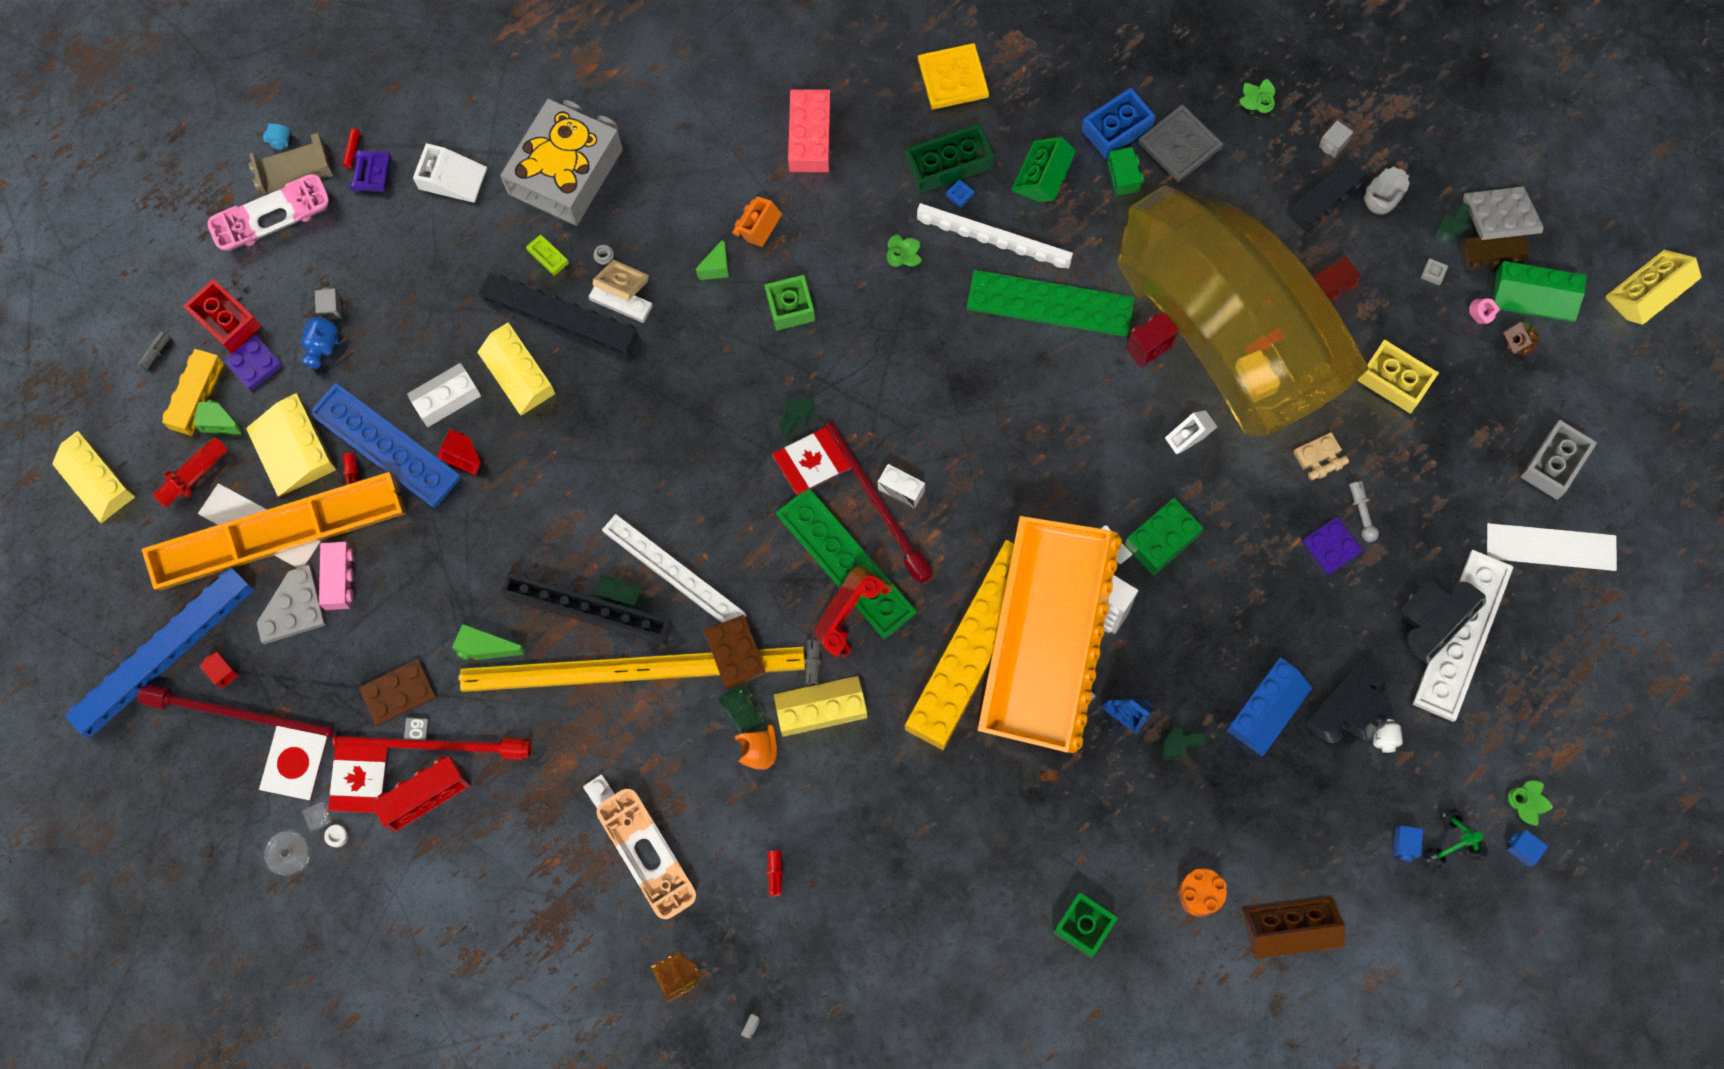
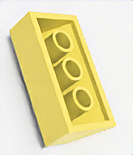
M1663 250L1605 297L1626 320L1643 325L1702 278L1696 257Z
M509 323L490 333L479 349L478 354L520 416L555 395L552 385Z
M79 431L60 444L53 461L54 467L100 523H103L135 498L90 441Z
M858 676L774 694L783 737L867 718L866 706Z

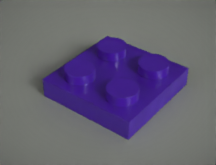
M256 335L223 360L250 391L283 366Z
M1337 517L1302 541L1303 545L1327 575H1330L1363 552V549Z

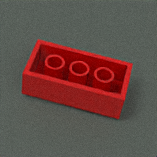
M449 756L441 757L430 768H423L414 774L415 777L410 780H403L396 784L395 789L379 794L375 801L370 804L381 824L395 833L469 788L471 785L459 764Z

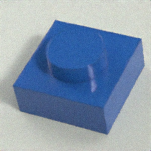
M960 179L946 192V197L959 208H962L974 196V191Z

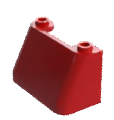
M854 568L814 628L816 638L834 656L847 658L852 648L847 643L849 633L841 629L862 595L868 598H874L878 594L888 595L893 586L867 568Z

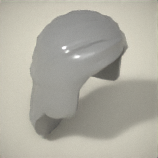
M1396 167L1386 168L1379 176L1373 179L1372 183L1367 186L1364 196L1365 205L1369 210L1380 215L1387 214L1397 206L1403 195L1407 192L1410 183L1408 181L1409 175L1406 174V171Z

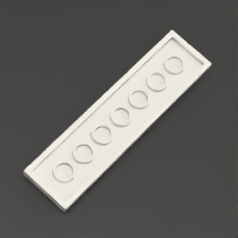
M1474 550L1470 552L1459 582H1468L1486 595V604L1426 666L1413 700V705L1452 722L1456 721L1513 566Z

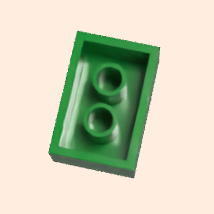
M1173 498L1127 538L1125 546L1154 576L1201 535L1203 527Z

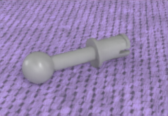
M1363 481L1351 483L1349 487L1354 499L1352 504L1353 506L1358 505L1364 526L1361 532L1362 538L1367 542H1373L1378 538L1379 531L1372 525L1366 505V502L1370 500L1366 497Z

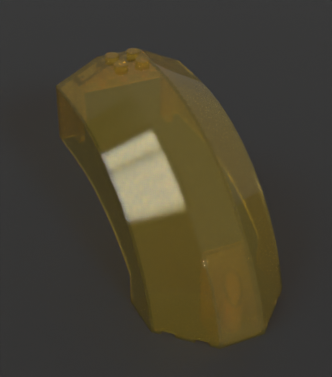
M1165 185L1130 206L1129 219L1122 239L1121 254H1119L1117 261L1119 267L1137 298L1148 296L1177 326L1181 335L1188 342L1214 380L1246 436H1268L1309 415L1348 389L1369 369L1338 312L1311 274L1293 253L1257 220L1228 203Z

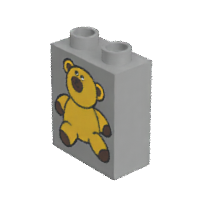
M547 99L500 175L508 195L577 226L623 150L617 124L605 116H598L596 120L584 115L581 107L569 100H564L562 104Z

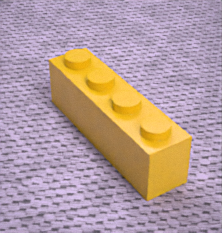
M194 349L193 354L189 356L185 372L181 374L179 385L171 396V403L163 414L162 423L170 430L190 436L193 435L196 428L194 421L198 402H206L209 399L224 365V362L217 355Z

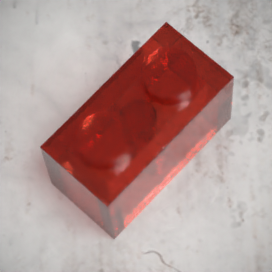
M1345 257L1313 276L1309 286L1324 304L1329 300L1331 302L1337 300L1341 293L1346 290L1350 292L1358 286L1361 275L1351 261Z

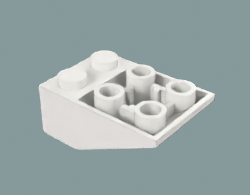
M426 144L413 179L419 190L475 203L487 167L446 148Z

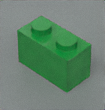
M1133 147L1109 151L1107 162L1116 196L1139 192L1141 184L1144 183L1143 173L1138 170L1139 157L1137 154H1134Z

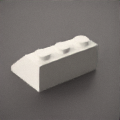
M461 363L407 394L427 428L481 396Z

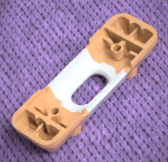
M624 789L602 802L597 808V816L656 915L662 919H669L691 906L696 899L695 889L638 795L631 789ZM648 839L661 860L658 868L647 870L634 849L637 841Z

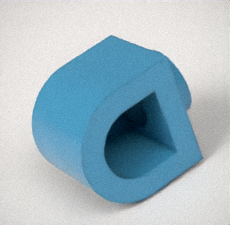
M268 123L267 131L265 130L263 135L264 142L269 143L275 149H283L288 146L291 130L284 125Z

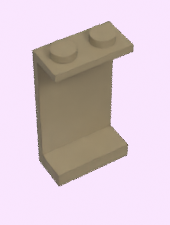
M319 133L311 135L312 144L257 160L255 155L250 153L251 162H248L252 174H255L253 183L256 190H260L265 196L284 188L286 184L306 175L314 174L320 179L333 176L326 148Z

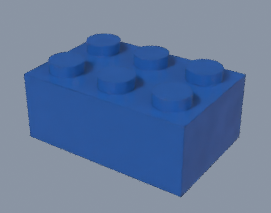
M1130 88L1085 117L1081 131L1106 159L1108 158L1109 151L1122 149L1152 129L1155 115L1135 91Z

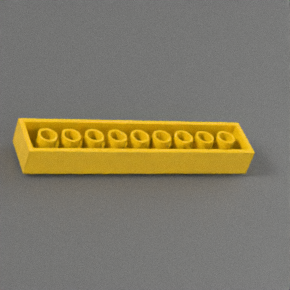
M1008 540L1003 544L905 724L906 731L943 751L992 660L1014 544Z

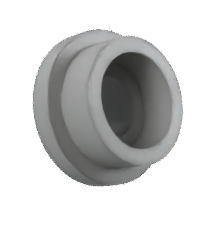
M600 245L594 251V259L598 264H609L614 258L613 250L609 246ZM602 254H607L606 257L601 258Z

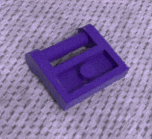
M356 151V164L353 181L350 182L349 186L350 190L356 192L361 190L385 192L391 160L390 153ZM368 160L365 181H361L364 162Z

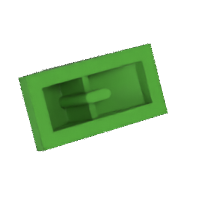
M721 240L696 268L697 277L700 280L729 277L727 251L724 241Z

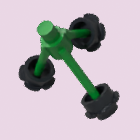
M1450 807L1444 810L1441 815L1442 825L1451 829L1459 827L1464 833L1459 843L1444 851L1439 847L1427 849V855L1425 856L1427 863L1431 867L1436 866L1437 869H1440L1446 863L1445 855L1465 845L1467 846L1465 848L1467 857H1471L1475 861L1485 857L1488 849L1482 841L1484 838L1483 833L1472 831L1462 824L1463 816L1457 808Z

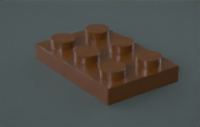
M744 615L703 629L725 689L766 675Z
M419 659L359 687L373 722L377 727L437 698Z

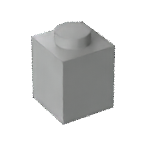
M1337 120L1322 137L1319 147L1322 148L1323 152L1335 158L1350 141L1353 131Z
M326 287L315 291V310L318 317L328 320L342 319L341 296L335 288Z

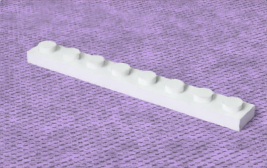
M920 204L918 207L917 220L924 224H933L939 226L942 230L957 232L963 237L970 236L982 243L994 244L1000 249H1010L1019 255L1034 257L1040 262H1050L1059 268L1065 267L1069 269L1073 256L1072 252L927 205Z
M615 514L602 529L603 533L722 623L741 615L747 616L745 612Z

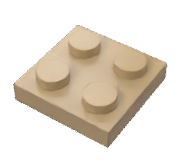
M613 260L593 279V286L629 301L648 282L649 275Z

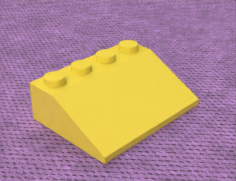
M297 393L277 402L246 428L279 498L336 470L303 400Z

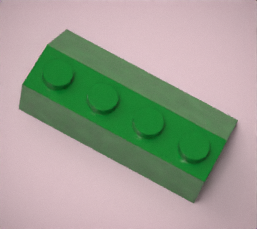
M1503 261L1496 271L1493 301L1500 310L1575 322L1585 294L1586 275Z

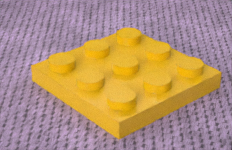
M975 43L918 55V62L931 110L989 97Z

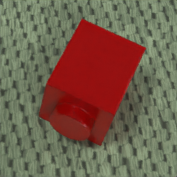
M218 652L208 655L200 665L211 681L221 689L239 676L226 658Z

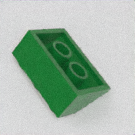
M1063 137L1033 141L1011 190L1014 193L1038 202L1054 201L1076 150Z

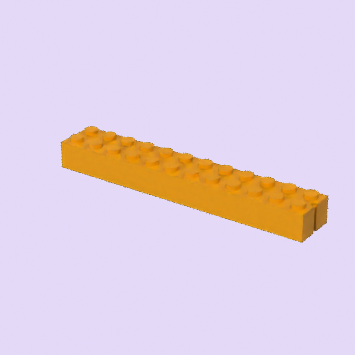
M391 472L384 473L143 548L142 552L154 590H165L229 570L231 567L235 568L405 515L406 510L402 498L396 494L400 491L395 475Z

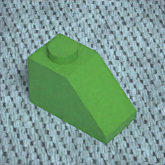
M206 400V402H198L194 426L200 432L242 434L241 428L217 401Z

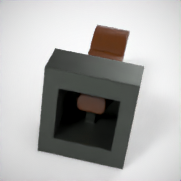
M1023 764L1020 768L1021 788L1039 787L1041 781L1056 782L1058 780L1057 770L1040 772V766H1032V764Z

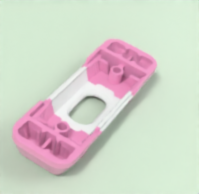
M310 174L286 184L282 189L247 204L234 206L213 215L208 220V228L214 243L219 249L232 251L243 245L251 246L257 239L299 221H309L311 216L327 209L329 198L320 178L317 175ZM279 208L286 210L287 216L283 221L266 228L259 226L258 220L262 215Z

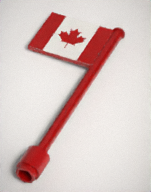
M337 734L332 739L335 755L328 811L375 813L370 803L374 802L375 798L384 791L388 748L495 752L501 755L502 759L524 760L531 756V741L525 738L504 737L502 742L478 743L340 737Z

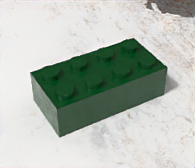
M979 123L905 149V162L919 194L956 182L959 179L961 180L993 169L994 155Z

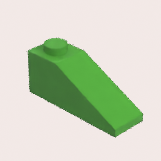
M463 624L452 646L457 653L456 656L464 660H469V658L481 660L518 656L525 653L521 645Z

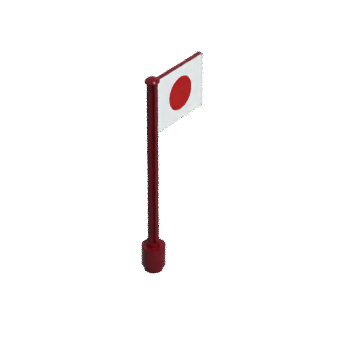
M154 685L142 686L140 688L138 702L144 706L165 710L168 706L175 705L277 726L259 790L311 801L326 743L334 732L332 726L323 727L176 697L171 693V689Z

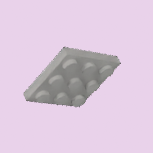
M1524 187L1464 194L1463 201L1481 240L1538 234L1543 231V225Z

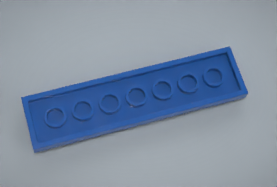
M337 383L328 390L308 413L385 473H393L397 482L433 509L440 504L461 479L458 473Z

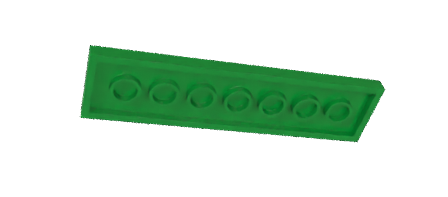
M974 270L967 310L1128 337L1135 297Z
M811 490L796 496L776 512V516L839 589L850 572L856 567L867 568L893 586L888 595L878 594L874 598L862 595L855 606L883 640L917 614V611Z

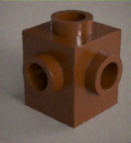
M1520 322L1503 332L1508 341L1507 347L1514 354L1526 356L1533 353L1535 347L1541 345L1538 340L1539 334L1530 323Z

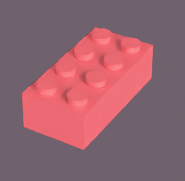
M830 90L790 91L788 153L790 172H829Z

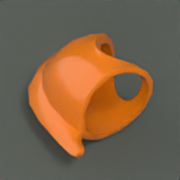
M768 725L767 731L735 735V739L743 748L742 755L738 760L739 763L760 770L768 769L774 764L777 756V744L773 725Z

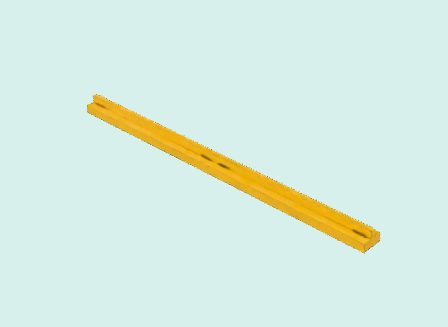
M804 647L758 650L766 672L805 670ZM712 653L467 668L460 669L459 681L460 690L467 692L720 675ZM800 659V661H787V660ZM638 669H649L647 671H638ZM628 670V672H616V671ZM468 680H478L476 682H467Z

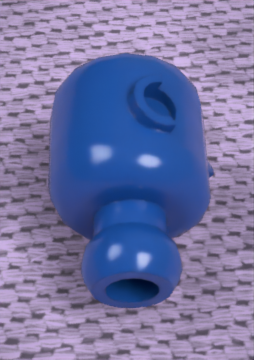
M311 317L307 321L301 338V345L307 350V353L302 358L303 365L318 369L322 365V355L328 356L333 353L335 344H339L337 338L339 328L337 324L321 317Z

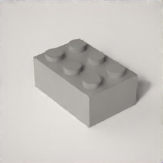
M1559 420L1548 433L1521 475V478L1558 500L1567 491L1597 442Z

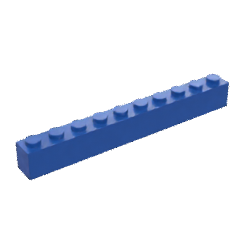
M232 567L222 572L219 579L212 585L205 587L199 597L191 600L181 613L174 615L163 629L157 630L152 639L139 646L136 653L130 658L125 659L115 672L107 675L97 688L90 690L80 703L73 705L69 713L65 715V718L81 735L91 738L138 695L142 686L150 685L249 596L254 589Z

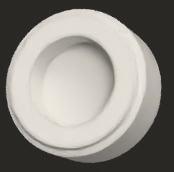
M332 825L325 831V841L332 847H342L348 840V831L341 825Z

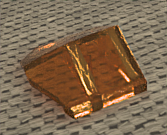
M678 952L651 966L668 1003L694 989L701 975L697 965Z

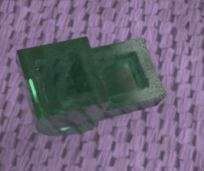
M1463 202L1455 217L1447 214L1433 239L1440 243L1458 241L1469 227L1466 222L1470 216L1467 212L1471 206Z
M799 397L790 400L784 405L783 414L785 417L779 426L782 437L789 440L798 422L805 426L807 425L815 409L813 400Z
M1182 728L1175 729L1167 736L1162 745V761L1184 758L1187 754L1186 748L1204 746L1207 742L1205 733L1199 734L1198 731H1190L1185 733L1186 736H1183Z

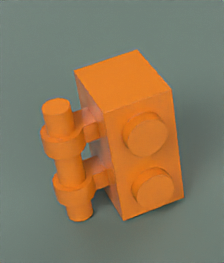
M757 196L755 200L752 199L749 205L745 206L743 209L744 213L735 222V228L732 233L738 237L741 234L748 243L763 247L782 213L772 201Z

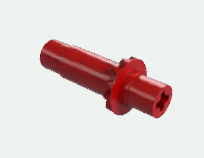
M213 437L174 473L166 471L163 474L166 481L152 494L153 498L164 508H167L181 495L188 498L192 494L189 488L228 451L227 448L217 438Z

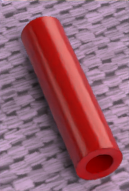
M357 129L350 130L342 166L346 168H352L360 136V131Z

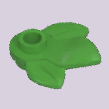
M1265 79L1260 87L1249 83L1244 84L1243 94L1245 97L1239 100L1244 108L1249 110L1257 109L1261 113H1268L1273 110L1275 105L1273 99L1275 88L1268 79Z
M899 234L889 239V250L886 257L890 265L895 267L902 264L916 266L922 262V259L916 254L920 248L918 240L914 238L903 240Z
M1528 781L1522 787L1513 788L1508 794L1509 804L1517 809L1520 819L1530 825H1538V814L1545 813L1553 808L1549 800L1541 795L1544 784L1538 781ZM1516 795L1521 796L1522 802L1516 801Z

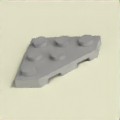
M310 565L288 571L257 621L261 643L267 644L326 625L322 607L319 605V595Z

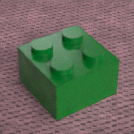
M1079 892L1053 933L1089 958H1092L1118 918Z

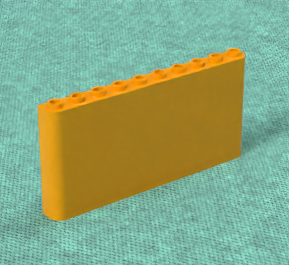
M1020 516L978 731L1068 753H1076L1082 747V735L1087 723L1088 705L1092 698V684L1096 678L1095 668L1100 657L1101 638L1105 631L1104 622L1109 611V597L1113 590L1112 581L1114 572L1117 569L1118 550L1122 544V540L1117 532Z

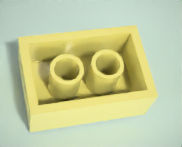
M1384 340L1357 381L1411 414L1438 375V372Z

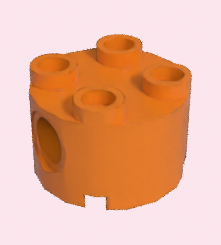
M1196 869L1188 874L1180 883L1178 897L1184 910L1198 917H1205L1219 910L1224 904L1227 895L1226 882L1220 875L1208 869Z

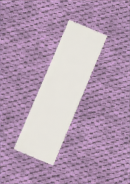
M217 484L198 514L220 525L267 509ZM320 541L275 556L297 568L304 567Z
M1487 523V556L1496 560L1617 571L1616 535Z

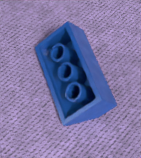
M1280 657L1226 731L1263 757L1312 687L1298 669Z

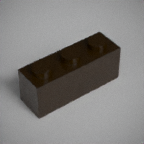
M1525 235L1481 240L1480 237L1463 239L1458 247L1463 270L1471 269L1472 271L1480 270L1483 267L1499 268L1503 261L1522 264L1530 254Z

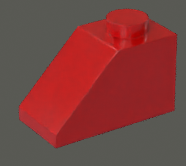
M450 429L440 447L437 458L476 476L481 462L470 438L460 431Z

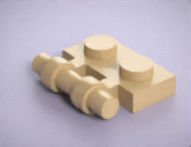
M1332 433L1307 443L1293 452L1303 470L1309 467L1312 468L1313 471L1308 473L1311 481L1316 478L1321 479L1333 470L1338 471L1349 463L1346 456L1336 457V454L1340 453L1342 449ZM1328 459L1329 464L1324 466L1319 464V462Z

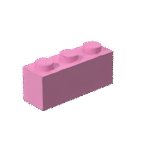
M347 542L320 544L319 605L324 610L351 609V602L354 600V593L351 589V581H354V571L351 569V561H354L355 555L353 548Z

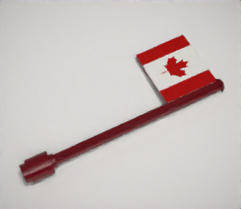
M827 422L823 429L772 453L774 461L796 496L851 469L906 555L904 565L912 578L921 584L933 576L932 568L922 552L913 551L835 428L834 422Z

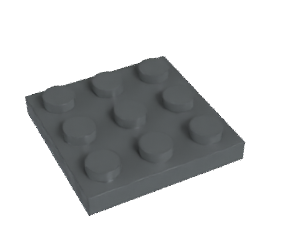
M1183 104L1138 140V143L1178 183L1223 147V143Z

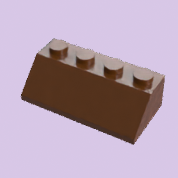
M1332 897L1243 909L1248 941L1255 959L1345 947V924Z

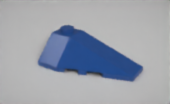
M1138 697L1106 700L1102 706L1103 710L1136 735L1155 711L1149 701L1144 698L1139 699Z

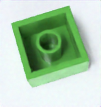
M804 275L765 284L766 296L776 331L815 321L814 309Z

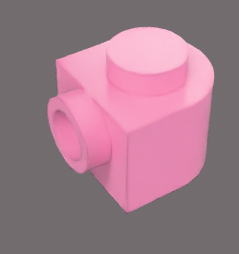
M1475 299L1469 307L1471 316L1478 324L1490 323L1495 319L1496 313L1500 310L1492 299Z

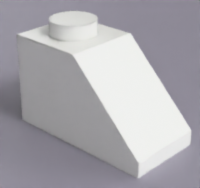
M1206 410L1195 412L1167 435L1165 439L1175 453L1179 454L1203 440L1217 428V425Z

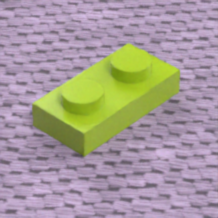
M541 234L526 247L527 251L553 276L569 264L568 260Z

